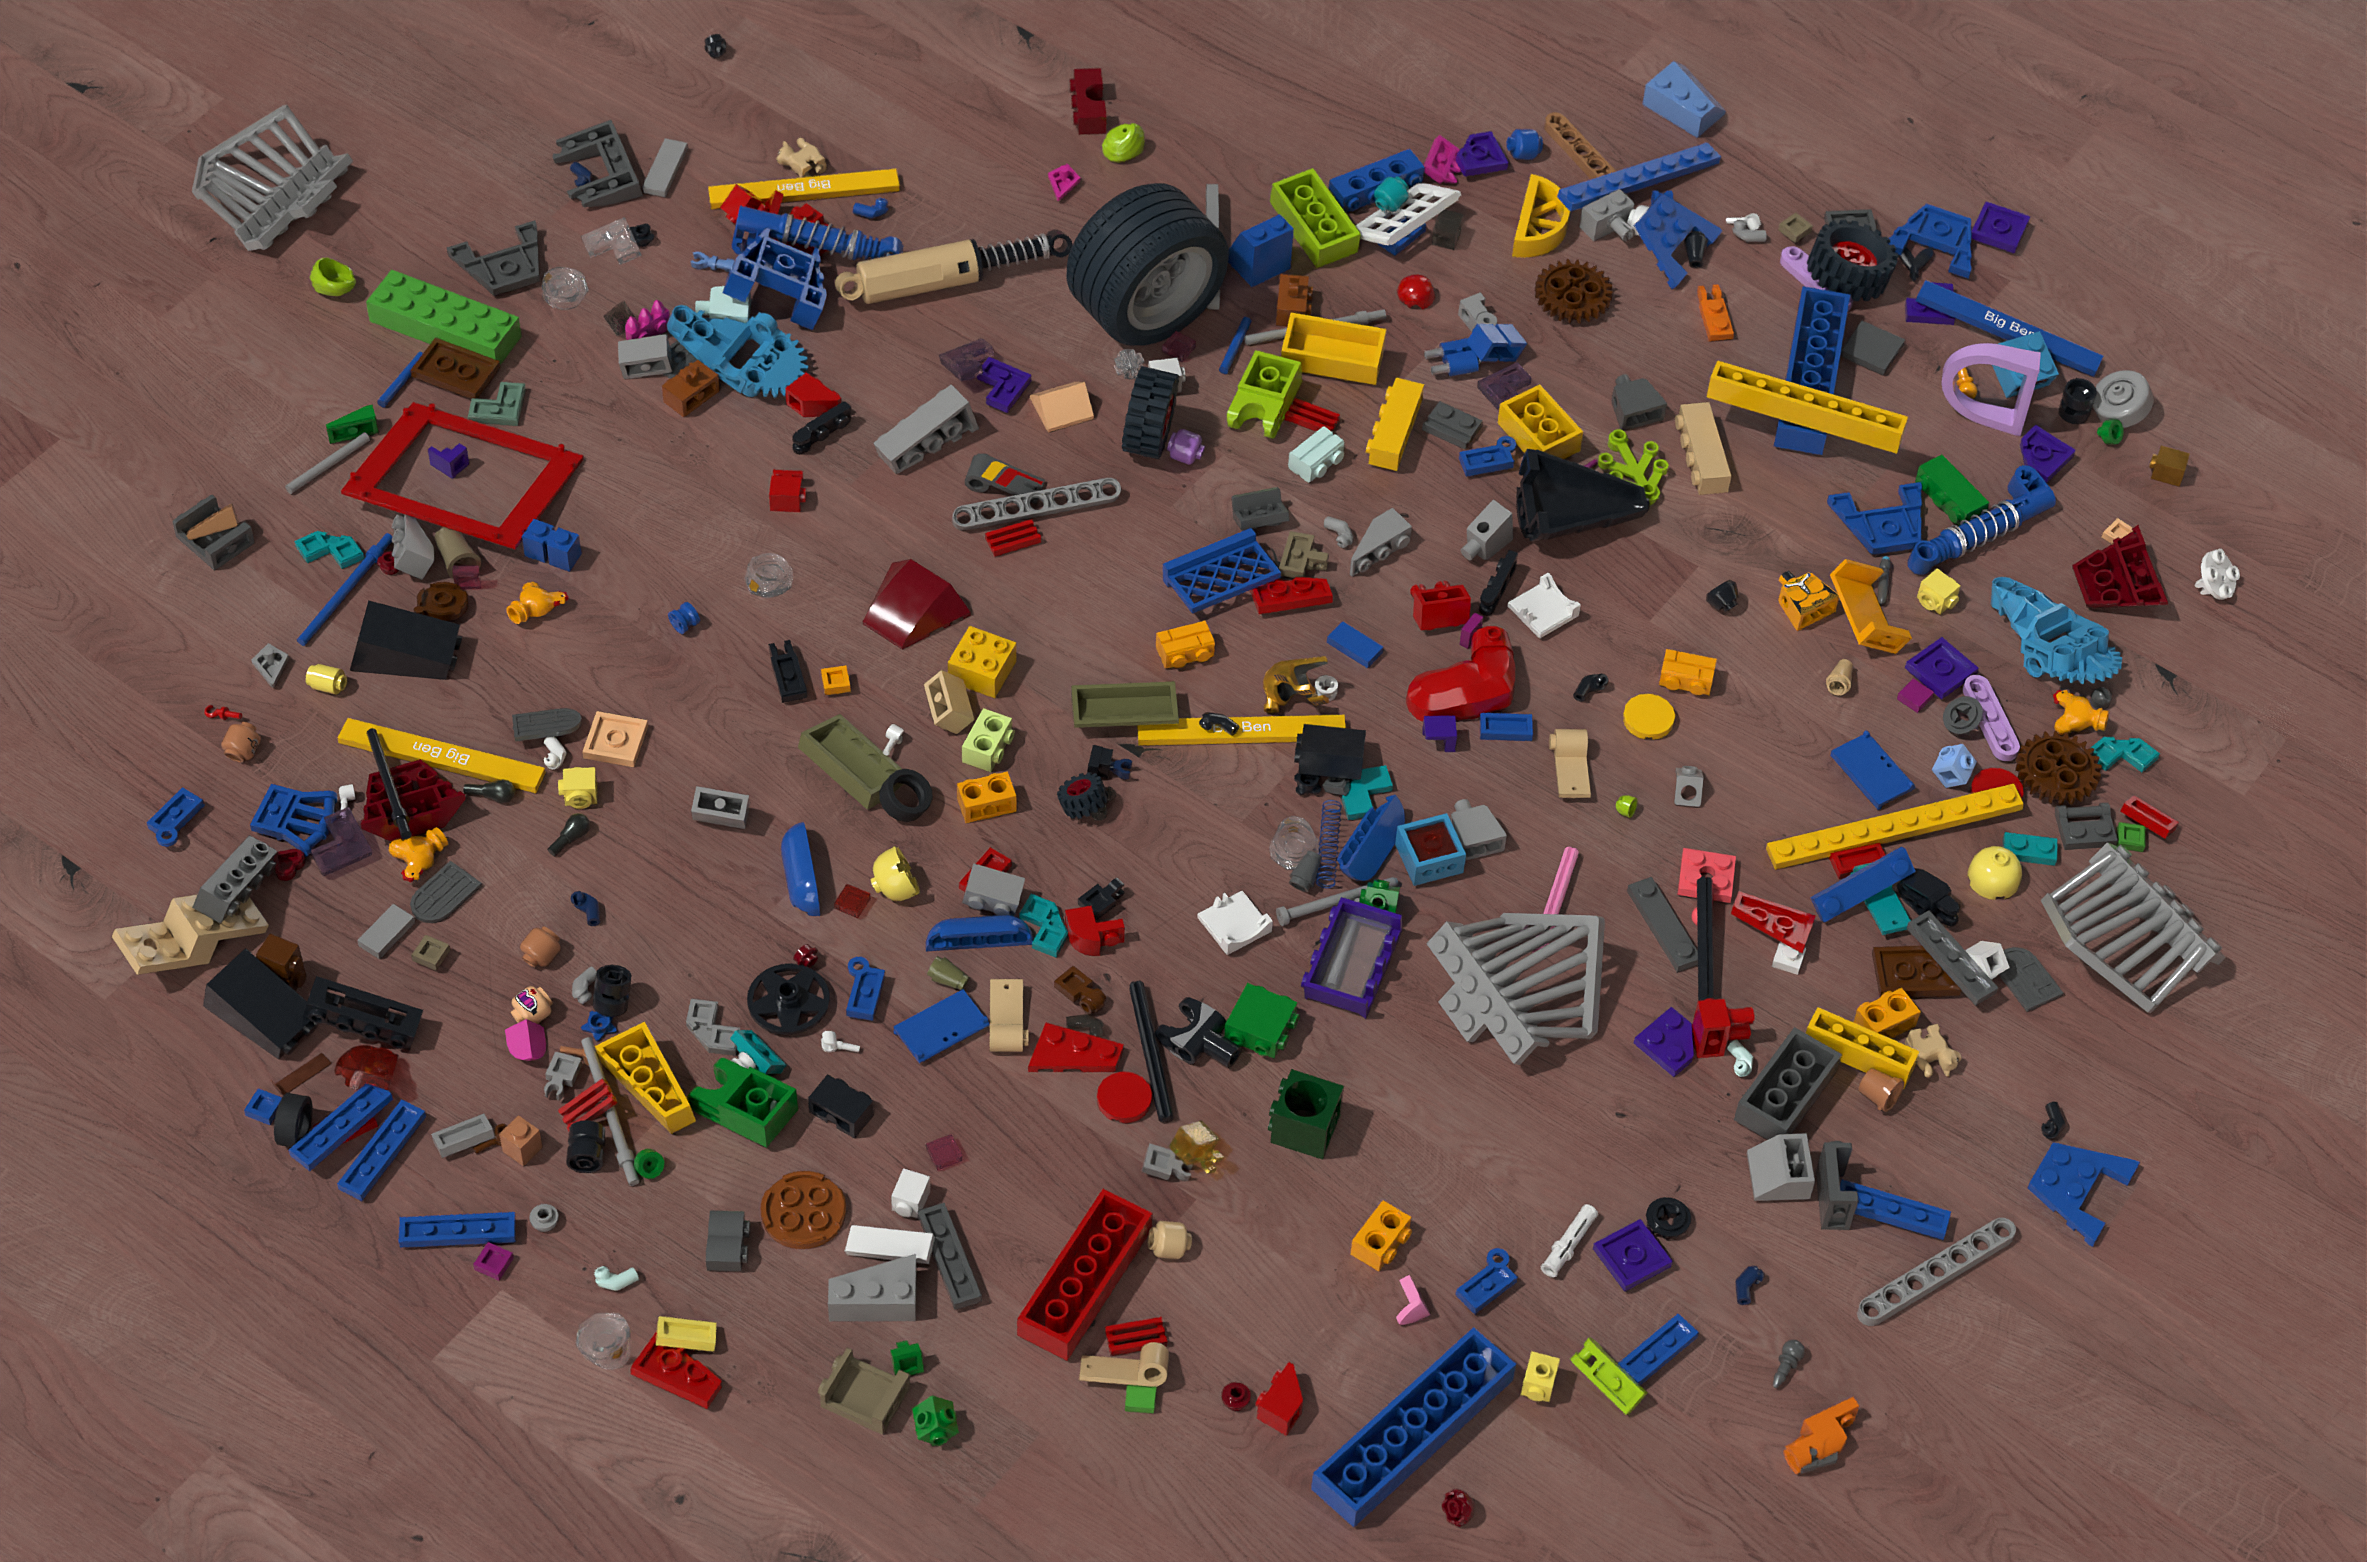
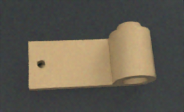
M1555 729L1554 734L1549 735V749L1554 750L1559 797L1573 799L1590 798L1591 792L1587 766V730Z
M990 979V1052H1023V1046H1028V1030H1023V979Z
M1153 1342L1146 1344L1141 1349L1140 1360L1082 1355L1079 1380L1150 1387L1159 1386L1167 1378L1169 1351L1164 1345Z

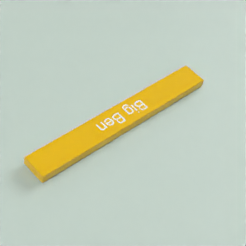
M897 169L737 184L751 191L764 202L763 204H765L775 190L784 194L782 202L899 191ZM736 184L709 186L711 209H720Z
M1345 715L1228 717L1239 725L1237 733L1231 736L1215 724L1211 730L1204 729L1199 725V721L1202 718H1179V724L1137 725L1138 746L1296 742L1297 733L1303 734L1304 724L1346 728Z
M347 718L337 737L340 744L372 752L366 732L374 728L377 730L384 754L410 762L421 759L430 767L489 782L502 779L509 780L516 789L537 793L546 773L544 767Z

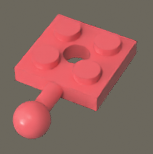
M1683 848L1677 895L1697 898V880L1702 877L1701 873H1709L1713 876V901L1730 903L1736 856ZM1697 907L1691 914L1695 925H1697Z

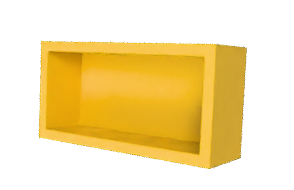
M1291 313L1281 350V357L1301 362L1302 372L1376 385L1385 349L1386 329Z

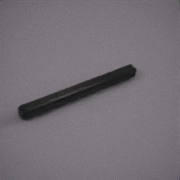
M1702 876L1697 880L1698 1001L1708 998L1714 999L1713 880L1706 876Z
M1140 980L1133 981L1129 985L1158 1119L1162 1123L1170 1122L1173 1120L1174 1114L1145 986Z

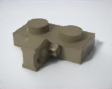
M1290 531L1279 566L1281 576L1292 578L1304 577L1306 569L1327 570L1329 553L1318 552L1317 549L1313 548L1315 535Z

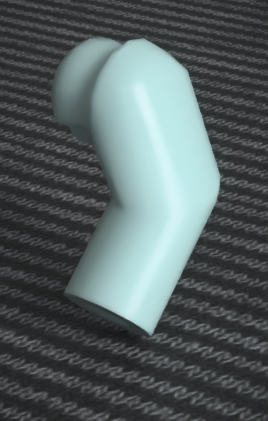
M1734 1040L1728 1045L1727 1050L1736 1058L1734 1064L1736 1075L1745 1077L1752 1071L1754 1058L1738 1040Z
M602 1266L597 1268L594 1273L596 1277L595 1282L600 1287L618 1291L639 1280L633 1267L617 1275L610 1273L607 1267Z

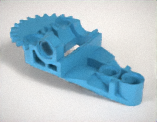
M678 305L673 309L667 322L669 333L697 360L718 374V377L733 389L748 397L757 396L760 390L763 391L764 397H767L769 391H771L774 398H777L778 391L783 396H786L785 388L804 374L802 371H807L808 366L803 364L807 361V357L801 356L804 348H796L799 341H791V334L788 333L786 335L779 330L776 320L769 314L759 312L756 317L752 316L747 323H743L726 317L725 319L703 318L705 311L699 310L696 313L688 306ZM753 339L761 346L741 369L733 367L729 363L747 340Z
M1998 577L1992 581L1991 606L1999 610L2000 616L2007 615L2012 629L2021 637L2020 653L2024 654V667L2031 676L2040 677L2048 673L2051 678L2059 677V681L2068 678L2070 683L2079 680L2081 684H2084L2085 680L2095 683V679L2103 682L2105 677L2113 678V674L2119 673V669L2122 668V657H2120V652H2115V647H2108V629L2077 615L2062 603L2057 604L2042 592L2008 577ZM2064 632L2067 633V635H2064V636H2062V637H2060V638H2058V639H2056V640H2054V641H2052V642H2050V643L2047 642L2048 640H2050V639H2052V638H2054V637H2056V636H2058V635H2060V634H2062V633H2064ZM2036 660L2039 661L2041 668L2037 665Z

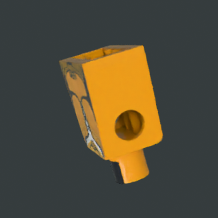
M1786 571L1780 576L1779 582L1783 586L1781 587L1778 599L1779 604L1797 631L1836 612L1839 600L1838 594L1814 574L1806 573L1796 578L1791 571Z

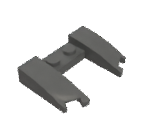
M612 120L556 140L557 146L562 147L561 153L553 154L555 163L601 155L609 176L567 191L569 198L579 199L582 201L581 204L584 208L611 205L643 196L639 182Z

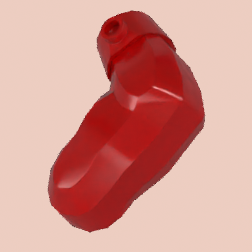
M1486 626L1478 629L1472 636L1471 661L1465 660L1455 663L1448 668L1430 670L1415 676L1408 687L1406 704L1409 712L1422 722L1424 716H1455V720H1468L1479 718L1481 713H1495L1510 706L1515 693V662L1508 632L1498 626Z

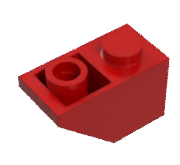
M807 372L785 388L786 405L803 417H819L842 403L841 397L836 391L830 390L818 378L812 377Z
M1290 1362L1287 1363L1283 1370L1278 1369L1271 1380L1272 1386L1267 1392L1265 1390L1262 1391L1255 1404L1258 1407L1257 1419L1287 1436L1301 1416L1303 1397L1295 1367Z

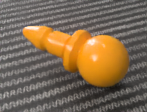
M1965 367L1958 372L1959 380L1956 383L1963 394L1974 399L1977 396L1978 390L1973 383V377H1969Z

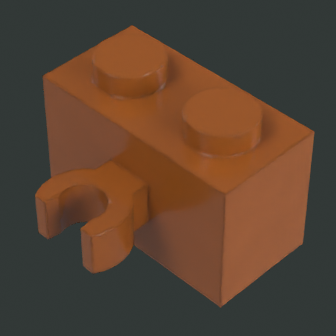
M1280 274L1276 326L1287 327L1291 313L1311 316V304H1307V301H1312L1313 287L1308 286L1309 276Z
M699 360L689 363L688 366L679 371V374L668 379L662 385L663 402L683 418L720 392L718 374Z

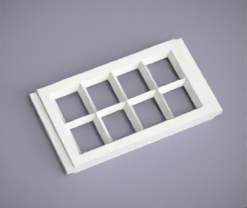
M1418 183L1408 190L1409 198L1396 212L1379 209L1355 227L1361 234L1360 239L1387 246L1393 245L1458 201L1461 192L1426 183ZM1420 195H1424V197H1422L1419 200L1415 199ZM1435 198L1439 199L1435 203H1430ZM1405 205H1410L1409 207H1407V208L1404 209V210L1401 209V208L1404 207ZM1419 209H1424L1422 212L1416 213ZM1390 215H1396V216H1394L1393 218H1391L1390 220H1389V219H1386V218L1389 217ZM1406 218L1410 219L1405 223H1401ZM1376 225H1381L1375 230L1371 229ZM1391 228L1395 229L1391 233H1387V231Z

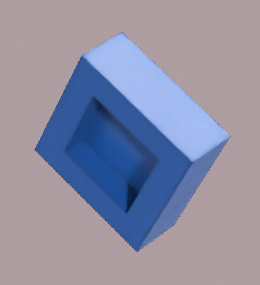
M258 1088L244 1109L245 1115L271 1125L276 1117L282 1097Z

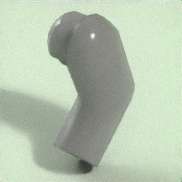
M1745 220L1734 221L1733 233L1743 241H1766L1765 230H1749L1746 228L1747 223Z
M1330 516L1326 517L1324 527L1338 533L1339 536L1336 538L1338 546L1346 548L1348 545H1351L1354 537L1348 523Z
M589 967L573 981L572 996L574 999L577 998L580 1004L586 1003L592 997V994L587 989L596 980L597 971L593 967Z

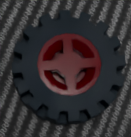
M1087 772L1086 775L1081 773L1078 777H1071V780H1066L1064 786L1061 785L1059 787L1060 791H1057L1058 800L1065 814L1073 819L1076 816L1080 819L1084 815L1086 817L1091 816L1090 813L1092 812L1097 813L1098 808H1103L1105 806L1104 803L1108 801V793L1100 776L1095 773L1092 775L1091 772Z

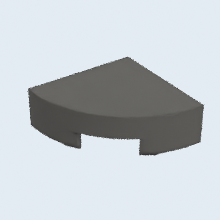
M1329 777L1322 786L1325 792L1346 796L1350 789V782L1347 778Z

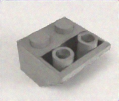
M1807 1133L1779 1134L1747 1150L1754 1201L1810 1199L1815 1179Z

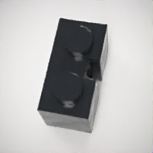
M829 1074L826 1075L808 1097L809 1113L826 1123L829 1121L836 1124L837 1129L854 1139L874 1116L873 1100L868 1094L856 1091L849 1087L844 1080L840 1078L835 1079Z

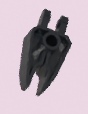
M1914 868L1916 872L1903 878L1896 885L1902 900L1919 916L1930 911L1942 924L1944 923L1947 927H1954L1958 924L1959 917L1957 914L1960 911V906L1951 897L1952 890L1944 881L1924 869Z

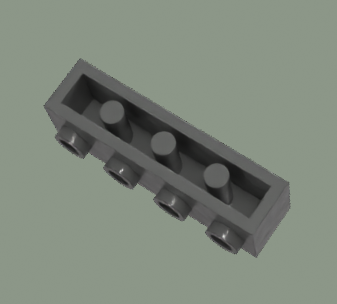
M249 835L201 886L192 908L220 924L228 915L233 917L240 906V902L246 903L252 890H257L262 884L264 877H269L277 864L274 862L277 850Z

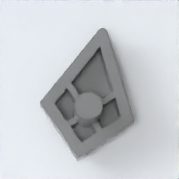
M268 643L251 661L273 688L288 662L289 656Z

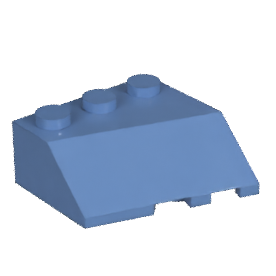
M1676 61L1669 64L1650 80L1645 87L1643 105L1696 138L1723 117L1726 112L1686 66Z

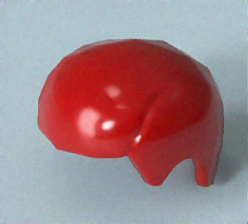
M1416 274L1404 277L1397 288L1399 300L1404 302L1408 308L1418 305L1421 309H1426L1434 302L1435 292L1432 283L1423 275Z

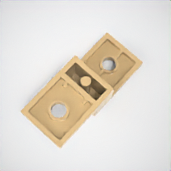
M197 895L173 898L163 922L118 928L114 930L112 938L136 974L139 975L209 964L219 940L266 933L269 925L250 897L246 903L240 902V906L233 917L228 915L220 924L192 908Z

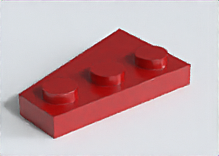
M1295 577L1293 580H1279L1278 578L1250 590L1258 614L1333 603V594L1328 581L1322 578Z
M1740 891L1731 911V915L1802 954L1816 915Z
M1046 1022L1028 1065V1072H1038V1069H1053V1072H1063L1064 1069H1080L1082 1072H1116L1124 1051V1044Z
M656 1331L632 1364L630 1374L707 1409L721 1390L722 1381L700 1361L693 1360L686 1354L685 1348L656 1345Z

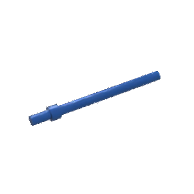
M386 533L376 545L370 547L366 552L365 559L297 638V642L300 645L305 646L371 566L377 563L378 558L383 555L384 551L392 543V535Z

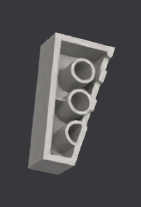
M951 384L946 389L939 391L926 404L921 405L909 417L901 420L889 432L881 435L873 444L879 457L895 474H898L922 461L924 454L928 452L934 454L941 450L942 444L950 440L954 443L962 439V433L968 430L974 432L979 427L969 402Z

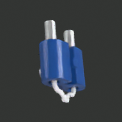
M1468 338L1440 343L1437 349L1424 351L1426 359L1441 357L1444 364L1431 366L1432 375L1446 372L1450 377L1470 374L1479 371V363L1482 361L1477 359L1476 354L1466 343Z

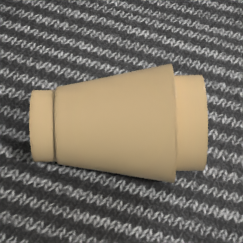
M1840 660L1826 678L1827 689L1830 693L1843 695L1850 690L1853 664L1849 660Z

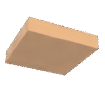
M597 711L582 752L583 758L634 767L648 729V721Z

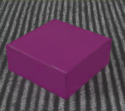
M1474 613L1461 629L1459 645L1466 649L1470 648L1474 632L1482 628V616Z
M1913 678L1898 693L1897 700L1918 713L1933 698L1934 692Z
M487 1242L473 1264L474 1270L500 1281L514 1259L513 1253Z

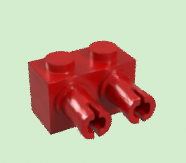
M1439 581L1435 584L1434 589L1426 590L1423 584H1419V587L1414 585L1410 589V594L1414 598L1413 618L1420 630H1434L1435 628L1449 626L1456 627L1466 624L1470 619L1471 597L1463 584L1450 586L1448 581H1443V583Z
M1708 998L1698 1001L1692 1023V1038L1696 1057L1724 1056L1727 1041L1750 1039V1024H1754L1755 1020L1753 1007L1729 1009L1726 1006L1725 999L1715 1000Z

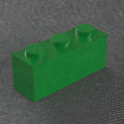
M1942 454L1919 466L1915 483L1921 482L1922 491L1957 526L1961 525L1962 520L1970 521L1973 515L1980 516L1983 510H1988L1990 502Z

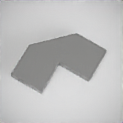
M691 999L686 1027L708 1053L736 1056L737 1045L730 1038L735 1030L741 1029L739 1027L715 1025L719 1008L718 1002Z

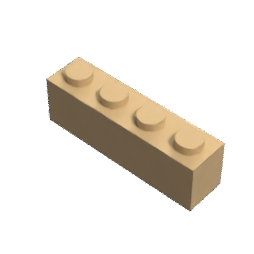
M1710 403L1680 405L1679 415L1675 416L1676 429L1681 431V446L1686 448V463L1692 469V484L1697 486L1699 495L1728 492L1731 473Z

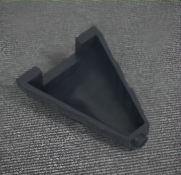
M1527 449L1523 456L1519 475L1523 476L1520 481L1521 487H1517L1516 509L1520 530L1525 538H1530L1529 541L1550 540L1599 527L1608 528L1642 518L1649 510L1650 503L1649 499L1646 498L1644 487L1606 472L1600 473L1578 463L1569 462L1540 450Z

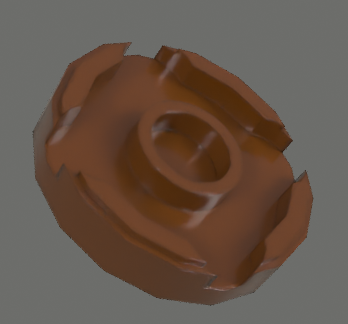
M435 582L430 584V588L425 589L424 587L419 591L417 606L424 608V615L451 621L461 617L467 611L468 593L461 590V586L455 583Z

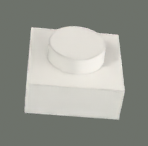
M1780 942L1772 967L1798 975L1806 948H1804L1802 954Z

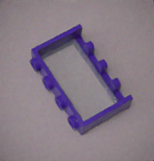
M1341 897L1338 905L1333 906L1329 915V921L1331 922L1328 928L1324 927L1320 936L1321 946L1319 950H1314L1310 962L1312 967L1310 972H1305L1301 987L1304 988L1306 1000L1310 998L1349 1010L1367 1019L1402 933V915Z

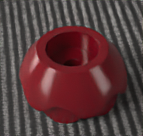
M1453 1489L1446 1493L1445 1499L1442 1502V1510L1446 1514V1520L1451 1524H1455V1526L1467 1524L1471 1520L1475 1509L1471 1496L1460 1489Z

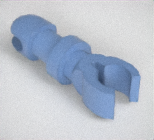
M693 252L694 259L701 260L698 262L691 260L690 262L691 266L695 269L710 267L711 270H717L718 268L724 269L725 272H730L735 260L728 258L722 260L718 256L710 258L702 252Z

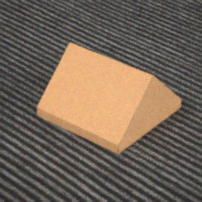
M1072 382L1030 395V399L1048 432L1094 419L1085 382Z

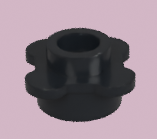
M644 223L635 227H629L628 234L632 237L631 242L638 247L650 244L654 240V234L650 231L651 226Z
M1297 773L1294 776V780L1297 782V794H1319L1321 792L1319 775Z

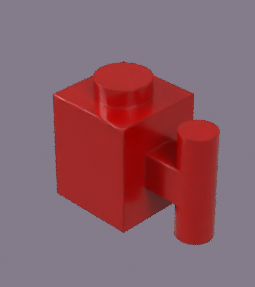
M737 184L720 207L727 213L725 217L734 224L737 222L740 206L768 212L770 209L751 191Z
M773 469L769 490L770 511L800 513L801 502L806 503L807 489L802 487L804 471Z

